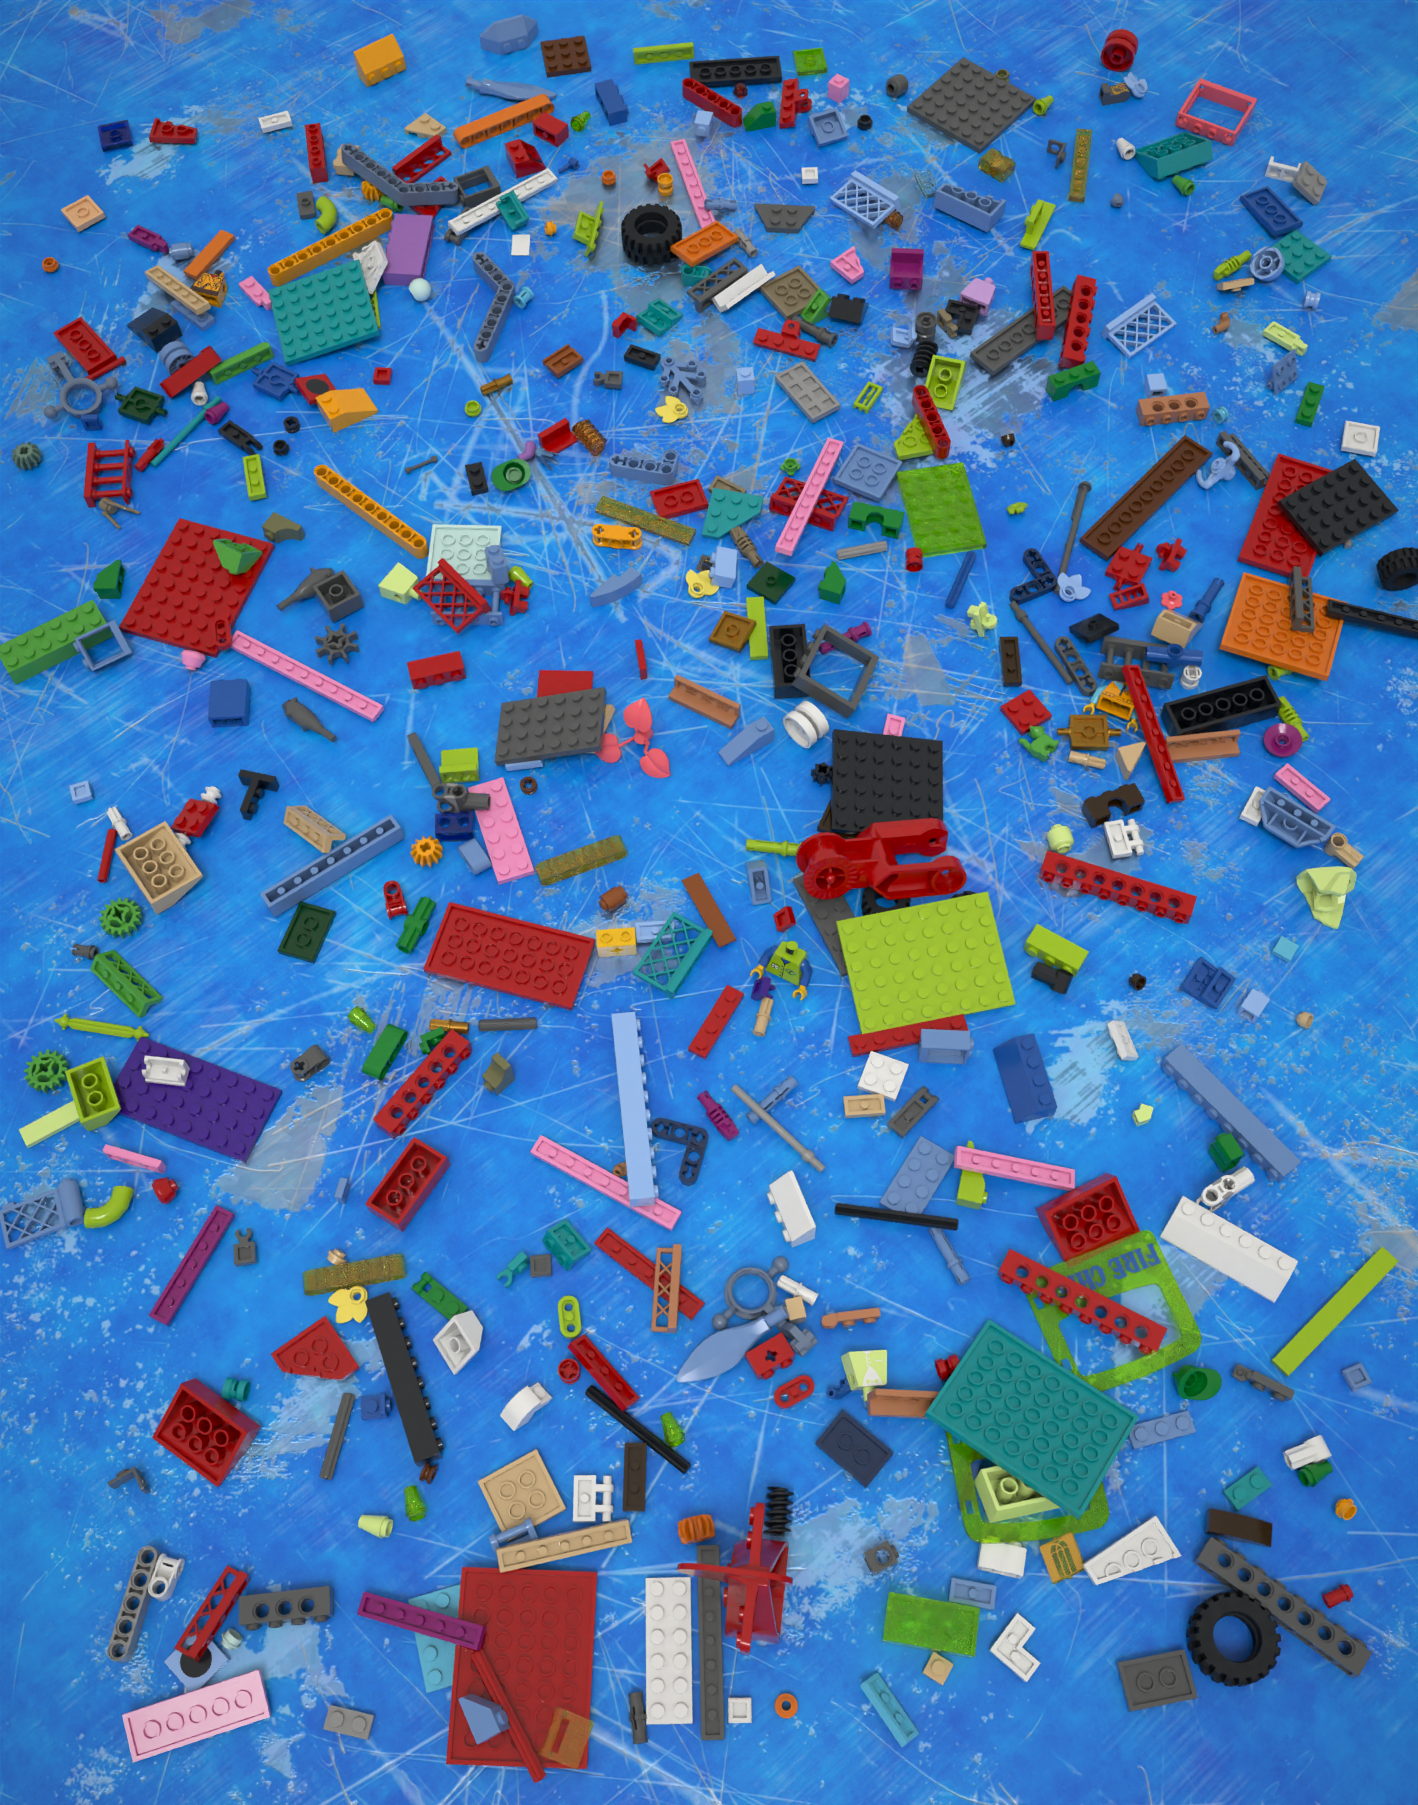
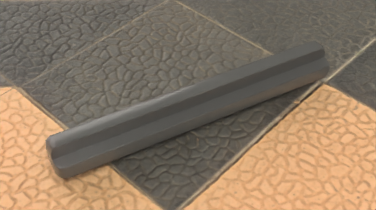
M343 1393L319 1475L324 1480H331L333 1478L355 1400V1395L351 1393Z

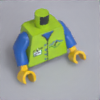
M782 941L779 946L774 945L766 949L758 962L759 966H756L751 971L750 976L757 971L760 975L758 979L764 975L763 969L765 967L766 971L797 986L800 985L793 992V998H796L799 992L802 995L800 1001L806 998L807 990L805 988L808 987L813 972L807 960V952L798 948V944L795 941Z

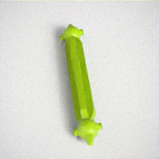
M63 1014L62 1017L55 1019V1022L62 1027V1030H66V1027L69 1026L76 1030L125 1038L135 1037L137 1042L141 1037H149V1034L142 1029V1026L134 1029L130 1026L81 1018L70 1019L67 1017V1014Z

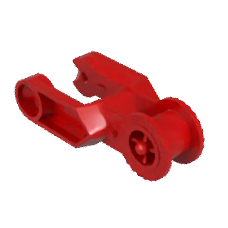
M937 818L873 823L853 839H844L835 833H818L803 841L796 852L797 865L804 873L803 884L806 891L811 896L824 900L840 897L851 889L872 887L888 900L947 895L960 890L967 880V875L961 861L954 856L946 855L935 859L933 862L898 865L894 855L920 853L924 856L932 857L946 850L949 831L945 823ZM933 838L936 839V840H935L934 842H932V843L929 842V841H930L931 839H933ZM949 870L948 873L942 874L943 871Z

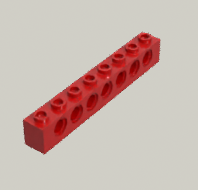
M1048 850L1039 874V878L1047 883L1053 882L1067 889L1072 888L1083 894L1098 896L1102 900H1111L1121 906H1130L1138 911L1149 912L1160 918L1172 919L1180 924H1188L1197 896ZM1094 881L1100 882L1101 885L1096 884Z
M1009 1249L997 1276L1001 1277L1000 1280L1009 1285L1013 1283L1019 1286L1022 1292L1028 1295L1033 1293L1039 1296V1300L1048 1305L1052 1303L1058 1306L1061 1312L1067 1315L1072 1313L1078 1316V1320L1087 1325L1093 1324L1099 1327L1098 1330L1106 1335L1111 1333L1126 1345H1130V1343L1138 1347V1351L1145 1355L1156 1354L1168 1329L1012 1249ZM1023 1269L1027 1272L1028 1276L1020 1278L1016 1271ZM1043 1279L1047 1283V1287H1038L1036 1280ZM1055 1290H1064L1066 1292V1297L1059 1298L1056 1295ZM1075 1300H1084V1302L1086 1303V1307H1077L1075 1304ZM1102 1309L1105 1312V1318H1098L1095 1315V1310ZM1115 1319L1123 1320L1125 1328H1118L1115 1325ZM1135 1329L1143 1330L1145 1338H1138L1135 1335Z

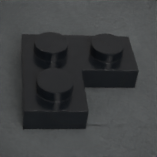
M949 299L945 311L952 318L959 319L956 325L958 327L956 332L971 335L981 307Z

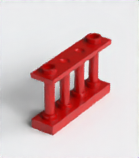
M125 440V449L101 451L97 448L95 442L88 443L84 499L89 508L96 507V500L104 497L122 496L126 505H130V498L133 496L131 480L135 448L131 446L129 440ZM124 456V462L99 464V460L104 457ZM123 469V476L98 477V473L101 471ZM122 483L121 490L97 491V486L100 484Z

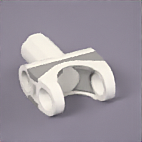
M1243 1166L1231 1175H1225L1206 1187L1195 1203L1199 1205V1202L1203 1201L1205 1205L1210 1206L1209 1211L1213 1213L1224 1206L1232 1196L1254 1183V1176L1248 1168Z

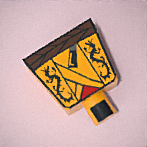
M216 270L214 274L202 273L190 289L207 300L211 306L221 308L228 287L224 273Z

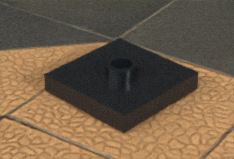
M1098 613L1069 626V630L1075 636L1087 643H1091L1118 631L1119 624Z

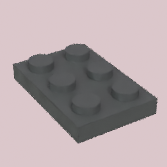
M1185 1649L1116 1663L1129 1712L1198 1698Z

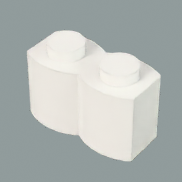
M986 1536V1539L980 1541L976 1569L1021 1579L1023 1577L1027 1549L1023 1548L1021 1543L1009 1541L1008 1544L999 1542V1538Z

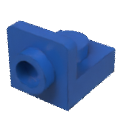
M385 1392L380 1393L379 1396L361 1397V1419L363 1421L389 1418V1412L392 1411V1400L388 1398Z

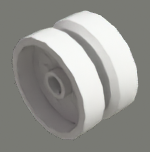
M808 701L801 702L795 708V711H791L783 717V724L787 733L803 748L809 749L817 742V738L820 739L829 732V725L825 716L815 705Z

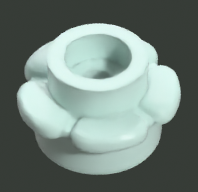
M229 1628L221 1634L223 1639L221 1643L225 1648L232 1650L240 1647L243 1638L236 1630Z

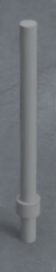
M737 1084L731 1088V1091L791 1145L806 1163L809 1162L820 1173L825 1169V1166L814 1157L815 1154L810 1149L807 1150Z

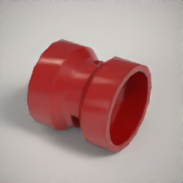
M917 547L907 549L905 552L907 560L906 569L910 572L922 570L923 551Z
M956 1354L949 1355L944 1360L940 1358L934 1361L941 1381L948 1380L959 1364Z
M565 1359L558 1366L559 1376L565 1384L572 1385L580 1379L581 1371L575 1360Z

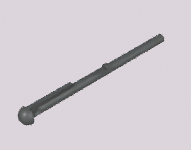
M1083 481L1078 486L1079 490L1071 517L1072 525L1067 543H1065V552L1058 577L1062 572L1066 574L1086 495L1092 489L1088 481ZM1057 583L1054 589V593L1059 595L1060 587Z

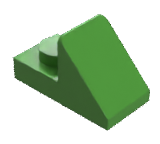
M819 288L801 313V316L812 324L825 319L829 314L825 309L832 298L823 289Z

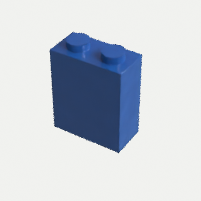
M247 679L211 681L208 719L212 728L249 726L251 688Z

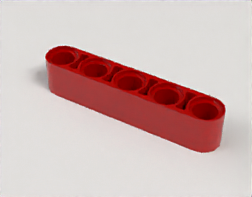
M685 78L682 81L683 98L704 111L713 112L714 117L731 127L736 128L742 125V108L693 78Z
M917 385L913 389L912 405L934 455L939 459H945L949 456L951 440L928 388L924 385Z

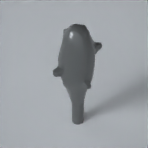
M313 567L310 568L311 574L299 584L298 588L288 598L279 603L277 608L282 611L293 602L315 597L312 586L335 574L332 568L316 570Z
M294 697L292 700L289 699L282 704L285 716L302 727L304 732L311 730L321 734L331 742L336 741L337 737L325 729L315 713L298 702L297 697Z

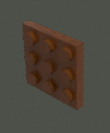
M585 36L540 42L547 78L591 72Z

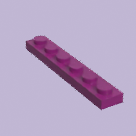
M217 1205L214 1207L148 1315L150 1318L169 1327L235 1217L233 1213Z
M365 1591L363 1592L357 1615L478 1651L481 1649L487 1628L479 1624Z

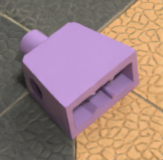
M989 277L985 278L984 281L975 278L960 293L959 302L980 306L979 314L987 316L995 296L996 286L993 285L994 281Z

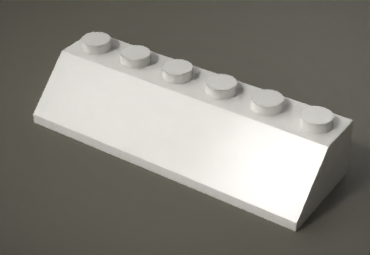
M1184 1196L1177 1204L1159 1237L1273 1303L1280 1295L1298 1263L1294 1258Z

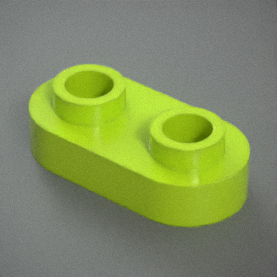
M564 1296L558 1302L560 1331L565 1338L575 1339L582 1331L579 1303L573 1296ZM567 1305L573 1306L571 1311H566L565 1307ZM569 1326L575 1327L573 1332H569L567 1329Z

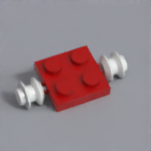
M205 787L207 793L200 795L203 801L189 799L171 826L175 836L186 851L185 845H191L189 836L200 838L219 809L216 798L221 799L222 796L216 787Z

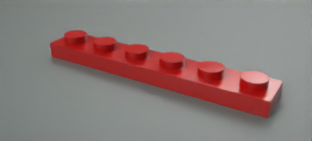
M964 1014L866 1034L848 1036V1042L852 1057L870 1054L871 1051L881 1052L916 1045L919 1043L921 1029L969 1030Z

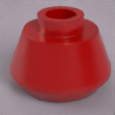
M168 1177L155 1179L152 1183L153 1190L162 1204H169L177 1195L176 1191L179 1190L175 1180H170Z

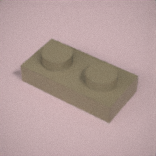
M718 475L708 488L710 493H712L713 488L747 494L746 489Z

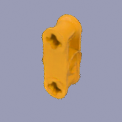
M596 524L592 527L593 543L598 547L638 550L642 547L641 530L637 527Z

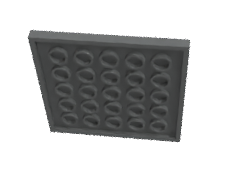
M963 57L907 106V112L980 154L1034 105L1036 98L1007 81L997 78L996 75Z

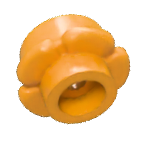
M550 220V222H545V235L552 237L556 233V224H553V221Z
M1350 1498L1340 1499L1336 1503L1335 1513L1339 1518L1350 1520L1357 1512V1507Z

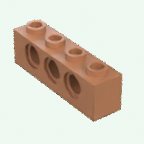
M1205 392L1139 399L1136 414L1140 426H1151L1206 419L1210 406Z

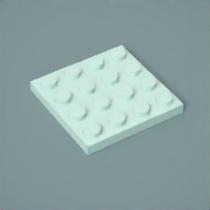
M433 524L426 576L439 566L437 562L443 558L464 579L491 580V574L487 570L485 548L491 545L501 546L502 526ZM441 573L437 574L434 580L443 579V575Z

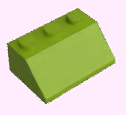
M105 1057L97 1058L65 1071L77 1113L84 1128L89 1132L108 1124L121 1110Z

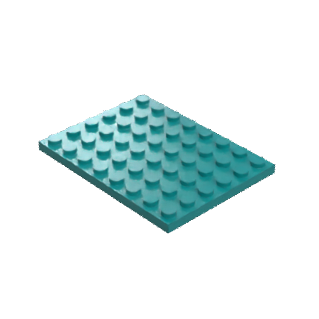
M988 1319L924 1415L1078 1520L1084 1513L1139 1418L1138 1415L990 1319Z

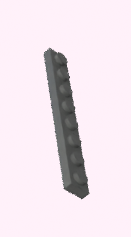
M698 1545L697 1564L720 1566L719 1545ZM697 1576L701 1741L725 1740L720 1581Z

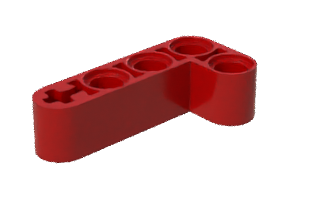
M209 345L199 352L196 357L164 379L159 385L171 398L217 365L221 358L212 346Z

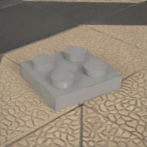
M1305 161L1299 168L1293 186L1315 206L1321 199L1327 180L1312 165Z

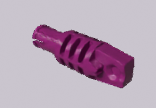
M708 1091L700 1093L697 1099L706 1109V1116L716 1127L717 1131L727 1141L736 1138L739 1131L722 1105L716 1103Z

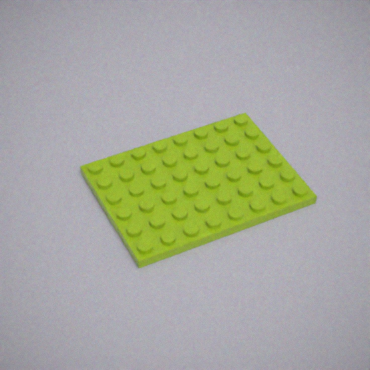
M988 891L836 921L861 1034L960 1014L965 1016L1016 1004Z

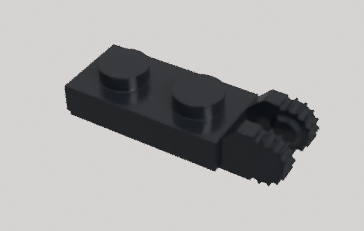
M231 420L218 430L219 435L242 451L244 450L250 456L255 455L254 450L249 447L250 444L257 450L263 448L259 441Z

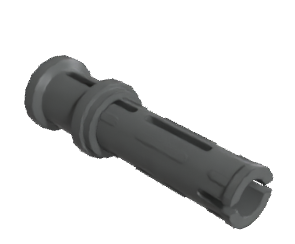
M797 315L793 317V321L800 323V329L816 337L817 341L828 344L830 348L834 347L837 343L838 334L827 331L825 327H817Z

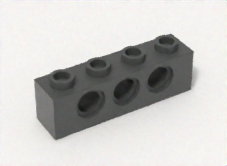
M331 1586L239 1596V1625L246 1627V1631L259 1630L261 1625H269V1628L283 1627V1623L291 1622V1625H303L305 1620L314 1619V1623L327 1622L328 1617H334V1588ZM313 1600V1610L306 1613L304 1609L305 1604ZM290 1603L292 1606L290 1613L283 1615V1606ZM268 1606V1615L261 1618L259 1614L261 1608Z

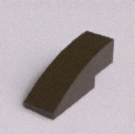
M1209 1508L1206 1511L1205 1534L1225 1537V1539L1271 1547L1272 1524L1252 1517Z

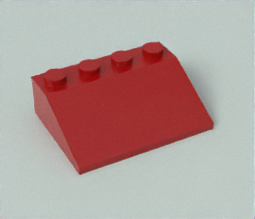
M1108 1173L1036 1208L1043 1228L1067 1269H1071L1141 1233L1117 1176Z
M194 1378L181 1383L152 1438L215 1486L219 1487L250 1447L261 1426Z

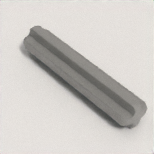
M879 541L838 549L836 555L838 560L887 551L888 546L886 541Z

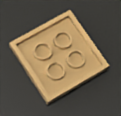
M537 1449L477 1481L501 1532L524 1523V1520L531 1518L535 1528L567 1510ZM524 1533L517 1535L511 1539L506 1540V1542L508 1543L516 1539L517 1537L523 1535Z

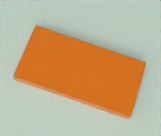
M715 221L673 244L670 251L688 265L694 267L738 242L739 236L719 221Z

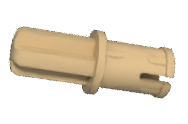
M1071 750L1068 762L1084 765V767L1087 765L1104 769L1106 765L1105 759Z
M768 997L762 999L759 1013L756 1014L757 1020L753 1034L759 1037L765 1036L768 1021H771L770 1013L773 1000Z

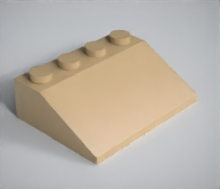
M166 821L115 849L120 861L156 915L173 906L203 877Z

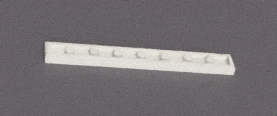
M547 168L448 221V226L459 236L500 214L495 204L500 201L501 196L514 190L518 199L522 202L557 183L558 178Z

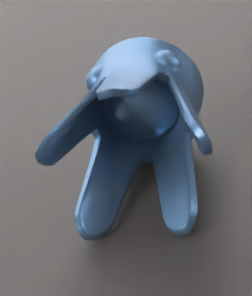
M543 447L535 451V459L545 464L551 471L552 467L547 461L556 465L559 464L553 458V455L559 456V454L549 452Z

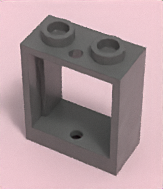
M489 166L454 177V182L458 184L459 200L465 207L474 208L501 193L500 185ZM487 183L489 188L466 196L465 189Z

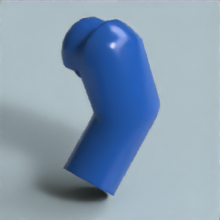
M847 1378L840 1380V1388H829L826 1392L827 1397L830 1399H841L852 1392Z

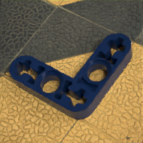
M1034 548L1025 550L1023 562L1034 577V580L1014 587L1010 591V602L1016 601L1018 605L1054 591L1057 584L1055 575L1041 554ZM1043 568L1044 572L1038 573L1035 569ZM1035 587L1038 591L1031 592L1028 588Z
M664 1118L655 1119L651 1124L652 1134L656 1138L687 1145L679 1172V1179L685 1186L694 1185L698 1179L708 1144L707 1131L700 1127ZM660 1124H662L664 1129H662L661 1132H657L656 1127H659ZM669 1126H672L671 1135H668ZM683 1129L686 1134L682 1138H678L674 1135L675 1130ZM689 1131H692V1136H690V1140H687L689 1137ZM699 1134H702L703 1139H701L700 1142H696L695 1137H698ZM692 1152H696L700 1156L695 1162L688 1159L689 1154ZM689 1166H691V1173L693 1177H690L689 1180H686L685 1175L683 1174H687Z

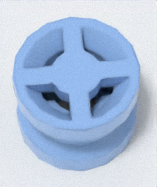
M1307 291L1303 307L1307 308L1310 306L1313 309H1317L1321 293L1317 292L1314 294L1311 291Z

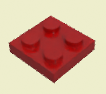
M1030 689L1000 707V711L1021 736L1030 732V726H1040L1052 717V714Z

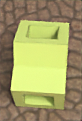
M1140 1104L1139 1109L1133 1112L1132 1117L1136 1126L1149 1123L1153 1111L1152 1106Z

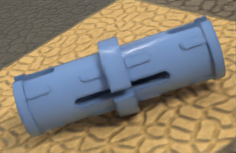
M718 198V200L705 199L704 209L718 210L719 212L723 210L736 211L737 202L736 200H723L722 198Z

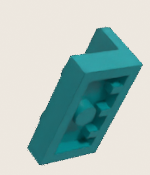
M566 1219L549 1228L542 1240L545 1247L551 1251L558 1263L566 1271H569L575 1262L589 1255L592 1250Z

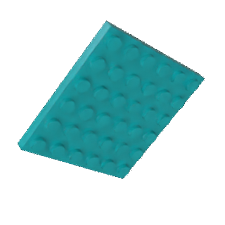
M359 259L268 290L287 366L380 335Z

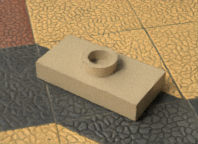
M1243 278L1216 284L1217 290L1231 289V292L1239 291L1243 286L1253 285L1254 278Z

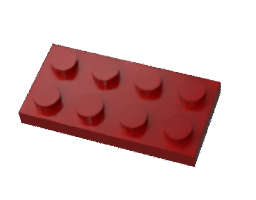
M82 317L53 332L55 338L88 375L117 359L114 352Z

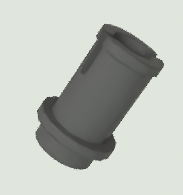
M73 945V948H77V950L72 949L73 956H82L93 960L95 955L99 954V949L95 945Z

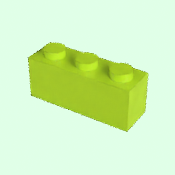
M1036 924L1023 949L1030 956L1040 958L1049 966L1072 973L1074 978L1080 971L1089 951L1039 924Z

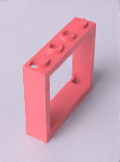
M1200 78L1178 112L1175 126L1233 146L1253 114L1257 99ZM1200 96L1245 114L1235 131L1191 116L1188 113Z

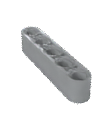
M145 1546L137 1554L107 1650L108 1657L119 1663H126L132 1659L152 1596L148 1592V1585L154 1573L156 1562L162 1554L154 1547ZM153 1552L154 1559L147 1564L146 1557L149 1553ZM146 1575L147 1582L140 1587L139 1580L142 1576ZM139 1598L140 1604L138 1608L132 1610V1602ZM131 1621L132 1629L126 1634L124 1627ZM124 1645L125 1652L118 1658L117 1650L120 1646Z

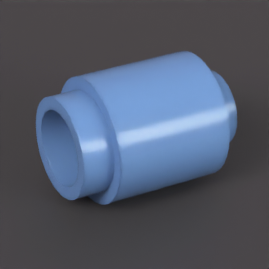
M191 243L171 244L172 248H169L170 256L175 261L191 258L190 256H194Z

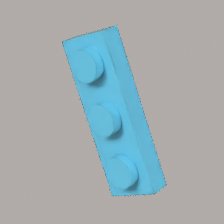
M878 1672L860 1685L866 1697L873 1704L901 1747L920 1734Z

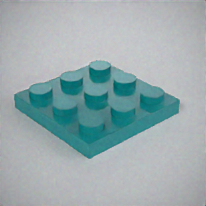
M1298 230L1292 231L1271 246L1277 248L1284 257L1285 266L1282 274L1295 284H1299L1320 269L1332 257Z

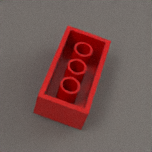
M413 1137L365 1203L366 1207L371 1213L403 1232L450 1167L448 1158Z

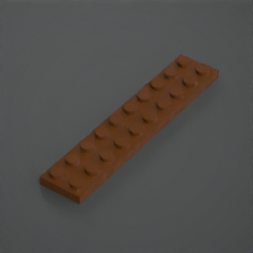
M1184 435L1080 538V543L1108 561L1117 552L1118 548L1123 546L1212 457L1213 453Z

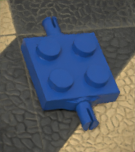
M271 362L263 370L255 366L251 370L252 373L258 375V378L253 382V387L281 401L289 391L297 395L301 393L294 386L295 378H300L299 374L277 363Z

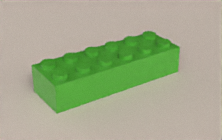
M91 600L1 644L0 659L13 682L17 685L79 654L73 645L76 642L74 638L106 624V621L95 602ZM107 628L81 640L85 650L113 637L110 628Z

